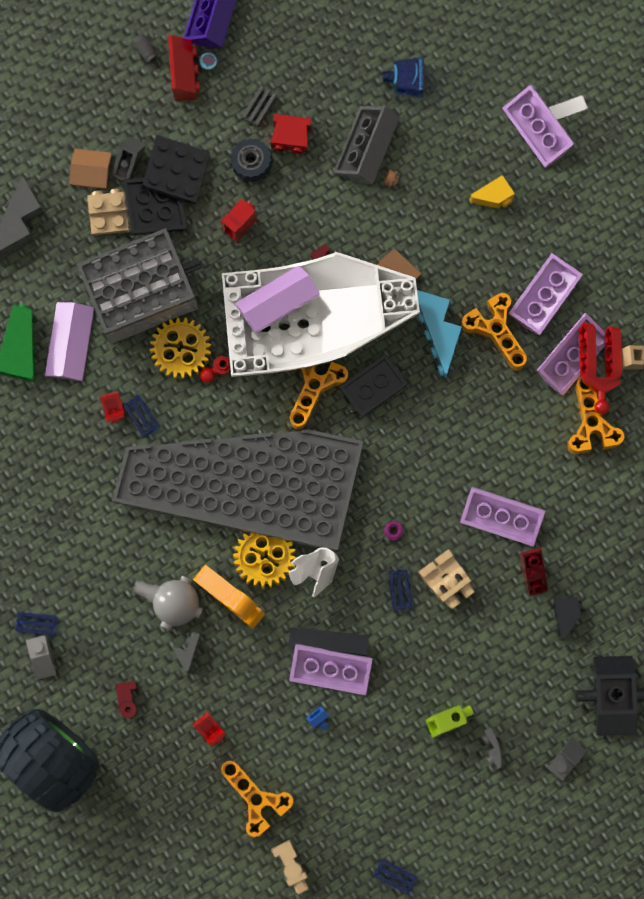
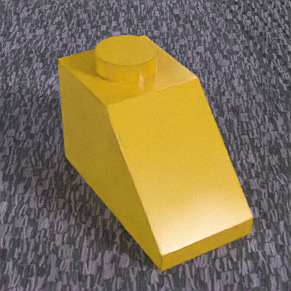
M502 175L472 193L470 201L474 204L498 209L501 206L507 207L513 202L512 199H514L515 193Z

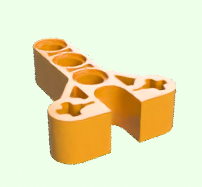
M500 293L487 301V307L494 318L491 320L484 319L478 309L475 308L463 317L461 327L465 333H477L491 338L509 367L519 371L525 366L527 356L506 326L507 311L511 305V298L506 293ZM499 301H505V306H503L502 304L498 305ZM467 321L474 322L473 326L466 325ZM494 325H498L501 327L502 331L499 333H495L492 331L491 327ZM509 341L512 347L504 348L502 342ZM518 356L522 359V363L515 364L512 358Z
M331 362L328 371L324 375L316 374L317 365L300 369L305 384L290 415V422L294 429L301 430L306 427L321 393L335 386H340L348 380V371L345 367ZM343 373V377L337 379L336 375ZM312 382H318L320 386L317 389H311L309 385ZM304 399H310L312 404L306 407L301 402ZM296 416L304 418V421L300 424L295 423L293 420Z
M581 376L575 385L582 424L576 435L570 438L567 444L568 450L572 454L590 452L592 449L590 434L600 436L603 450L618 447L624 440L623 431L611 426L595 411L594 406L598 401L597 393L591 388L587 390L581 388ZM590 400L593 403V407H585L584 401ZM590 418L595 419L597 425L591 427L588 425L587 420ZM613 434L615 437H619L616 442L614 439H610ZM575 440L577 441V443H581L579 448H577L576 445H572L575 442Z
M204 565L193 578L199 586L225 605L252 629L265 616V613L257 607L253 600L233 587L207 565Z
M227 761L223 764L221 769L223 776L248 803L249 822L246 825V831L250 836L258 837L270 827V824L263 818L261 813L265 806L273 807L280 817L293 806V797L289 793L273 794L262 792L237 763ZM232 764L236 767V773L229 776L226 774L225 769L228 765ZM242 779H246L249 782V788L245 791L240 790L238 787ZM255 794H259L262 797V803L257 806L251 802V798ZM282 796H283L284 798H286V797L288 796V797H289V800H288L289 805H288V806L282 805V806H280V807L277 809V807H278V806L280 805V803H281L280 798H281ZM263 820L258 828L260 830L259 833H252L250 831L252 829L251 824H258Z

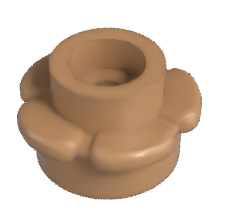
M389 170L383 184L387 185L388 188L396 185L399 176L396 175L397 171Z

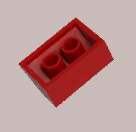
M168 35L175 101L197 99V93H200L199 81L196 82L195 75H199L198 64H194V57H197V48L193 46L190 39Z

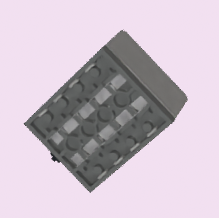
M166 228L77 264L110 345L158 326L163 322L165 323L169 319H175L198 309L186 274L201 269V263L198 258L181 264Z

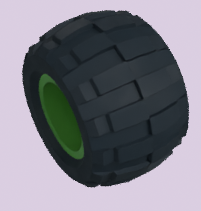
M31 709L29 713L19 716L9 725L0 738V771L26 796L52 812H62L65 807L69 808L79 801L91 787L97 776L96 771L100 768L99 760L95 753L68 727L41 709Z

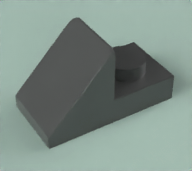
M192 632L191 636H187L185 647H188L187 651L172 646L183 669L190 673L201 638L200 634Z
M571 738L547 769L563 781L587 750Z

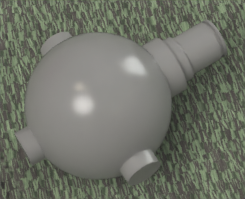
M181 576L180 580L167 581L161 586L137 580L133 588L134 593L145 597V599H148V602L153 604L156 616L162 621L160 626L171 630L172 626L185 625L194 617L199 619L203 608L199 607V596L194 587L190 585L192 580Z

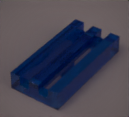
M139 394L127 403H123L142 437L159 428ZM139 401L154 426H149L135 402ZM130 405L134 407L147 430L143 431L130 410Z
M407 569L389 571L388 577L393 611L412 608ZM400 574H404L407 596V604L405 605L403 602ZM393 575H396L400 602V605L397 606L395 599Z
M17 612L16 632L55 635L57 616ZM22 617L52 620V623L22 620ZM21 624L51 627V631L21 628Z
M381 859L373 877L408 895L417 878L412 873L384 859ZM383 864L411 877V881L382 868ZM381 871L407 884V889L378 875Z

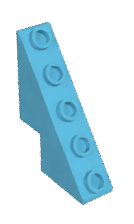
M417 290L420 313L417 314L421 324L424 323L426 340L431 341L433 346L430 348L434 359H438V372L440 376L444 375V378H446L461 326L444 321L449 299Z

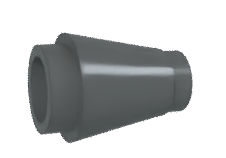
M144 33L132 40L133 47L148 62L157 57L149 37L145 36Z

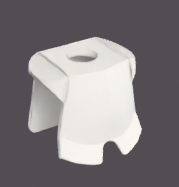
M324 547L318 548L308 555H301L292 562L293 565H296V568L289 571L290 580L293 585L302 583L309 576L317 580L312 595L316 597L332 583L339 561L338 556L330 549ZM322 561H326L328 563L324 566H321Z

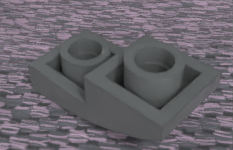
M489 727L483 731L484 736L482 737L486 745L493 748L487 752L488 757H486V760L491 768L499 769L501 768L500 748L494 732Z

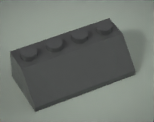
M360 106L333 173L360 184H373L400 117L384 106Z

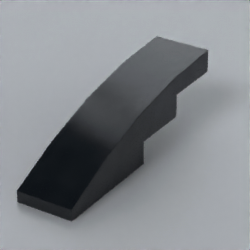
M290 627L288 647L295 648L296 644L329 651L366 656L369 636Z

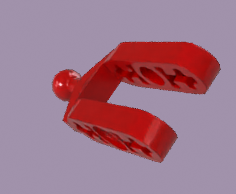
M583 323L579 329L580 374L582 382L598 393V401L595 403L594 408L598 414L604 415L610 408L609 403L606 401V392L620 385L622 375L621 330L618 327L611 326L605 330L606 378L596 377L595 326Z

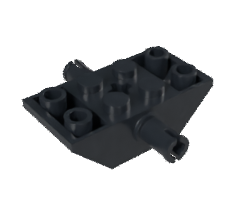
M593 657L594 688L593 690H575V695L584 696L575 697L576 702H593L595 704L596 736L636 735L637 702L644 700V689H637L633 657ZM616 690L617 694H620V697L616 698V700H614V697H611V693Z

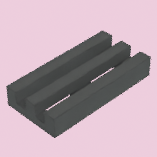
M260 86L243 113L242 118L258 127L276 99L277 94ZM264 93V95L262 96V98H261V100L259 101L258 105H257L256 108L254 109L253 113L251 114L250 117H248L249 113H250L251 110L253 109V107H254V105L256 104L257 100L259 99V97L261 96V94ZM269 96L270 99L256 121L253 120Z

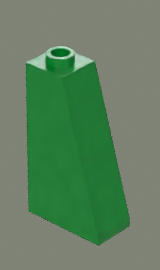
M13 305L0 351V375L35 383L34 313L27 305Z

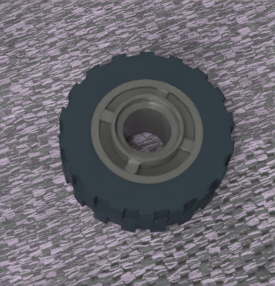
M252 138L243 139L233 147L232 154H230V162L237 177L239 176L243 181L257 182V180H262L269 174V170L272 168V156L269 147L263 141ZM251 157L256 158L253 163L247 162Z

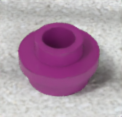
M388 522L384 527V534L389 540H398L403 534V527L399 522ZM396 528L397 533L391 534L390 529Z

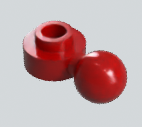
M218 356L213 362V368H204L200 372L201 380L205 383H210L214 380L216 374L219 376L229 374L231 371L230 359L227 356ZM224 362L226 367H220L219 363Z

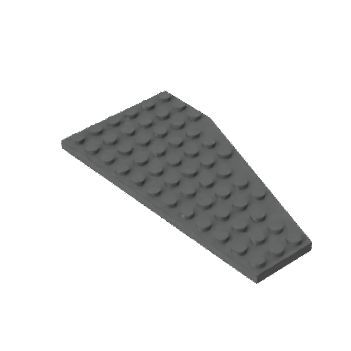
M303 429L302 431L262 433L223 439H201L161 445L128 446L125 450L112 502L312 547H324L338 552L364 441Z

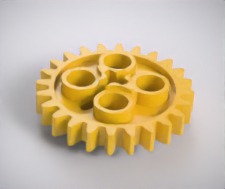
M177 317L176 323L169 319L170 325L167 326L163 322L164 329L157 328L159 334L152 335L156 341H150V344L155 347L150 349V353L155 354L151 358L152 360H157L155 366H161V373L167 370L166 375L168 377L173 373L174 379L178 377V374H181L182 379L185 378V374H188L191 378L193 371L199 374L198 367L205 368L203 362H209V359L205 356L211 355V352L207 349L212 346L210 343H206L210 340V337H204L207 333L206 330L200 331L201 324L195 327L194 320L189 324L187 318L180 322L179 317ZM171 334L178 335L176 341H169L168 337ZM195 337L197 341L195 344L190 345L187 343V339ZM180 345H183L184 349H182L181 352H178L177 348H180ZM173 352L175 355L173 359L167 360L165 359V354ZM191 355L193 360L190 363H185L183 361L185 356Z
M244 533L243 537L245 540L238 539L240 546L234 547L238 553L233 554V558L238 559L234 561V566H239L236 572H243L240 576L241 579L247 577V584L253 581L255 588L260 583L262 589H264L265 584L272 588L273 582L279 586V579L286 581L285 574L289 575V568H295V565L291 563L296 559L295 556H292L295 554V549H290L293 543H286L287 541L253 533H250V536ZM264 541L267 545L264 548H259L257 543ZM276 551H280L283 553V556L275 558L273 554ZM268 555V559L264 558L261 560V556L265 557ZM249 557L256 558V561L252 564L246 562ZM265 567L273 569L269 574L263 573L262 570Z

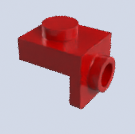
M116 391L100 396L106 421H111V423L121 421L125 417V412L119 392Z
M208 712L193 724L210 746L220 743L223 740V736L226 735Z

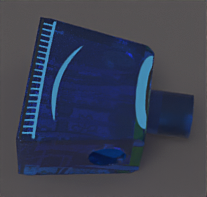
M424 57L395 61L393 71H382V82L393 83V92L423 97Z

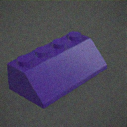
M195 0L183 38L192 40V44L210 49L221 48L225 42V36L230 25L236 0Z

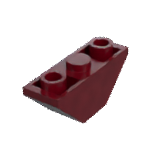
M537 548L519 553L529 596L548 592L542 549Z

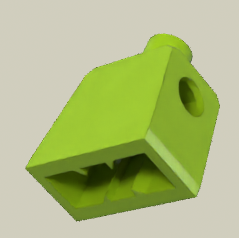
M458 705L435 714L425 721L432 738L467 724V719L474 717L471 706L461 709V706Z

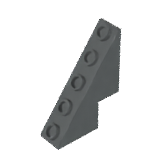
M24 177L16 182L14 187L15 193L7 201L6 207L8 208L5 214L2 213L0 216V257L32 239L24 222L43 212Z

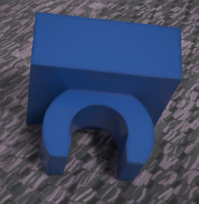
M321 706L306 717L313 728L319 725L324 731L329 727L325 721L329 715Z

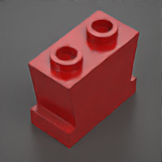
M274 114L273 123L275 129L270 141L271 148L279 152L290 150L296 154L308 153L307 131H311V118Z
M240 199L233 209L221 220L223 231L235 242H238L245 232L257 221L256 211L254 210L255 206L248 200L245 202L243 199Z

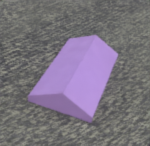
M529 85L502 108L544 167L549 166L564 156L575 145L532 85Z
M551 253L508 314L524 328L540 335L583 274Z
M298 265L236 302L235 306L253 331L258 333L316 298L320 293L309 274Z
M57 302L45 372L46 377L83 381L94 307L78 303Z
M584 313L537 369L543 380L561 395H564L581 375L579 357L580 326L583 323L595 326L596 356L605 347V332L587 313Z
M471 487L460 523L534 546L545 510Z
M296 644L289 681L366 695L373 658Z

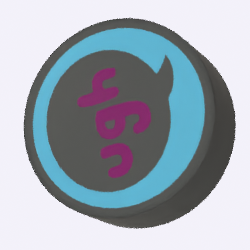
M205 52L200 56L199 65L203 71L211 72L217 68L218 60L215 54Z

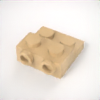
M112 189L110 193L103 194L102 191H93L92 195H87L92 236L129 232L124 194L121 189Z

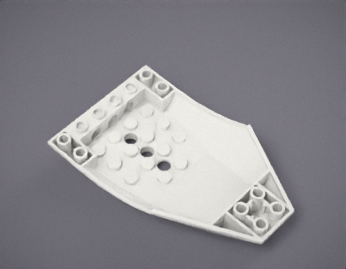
M338 252L288 266L222 273L231 377L291 371L347 356L420 313L415 277ZM299 265L309 274L320 295L269 325L271 329L268 332L259 331L255 333L239 312L235 303ZM304 319L309 322L307 328H300L298 322ZM281 324H288L290 326L287 330L279 328Z

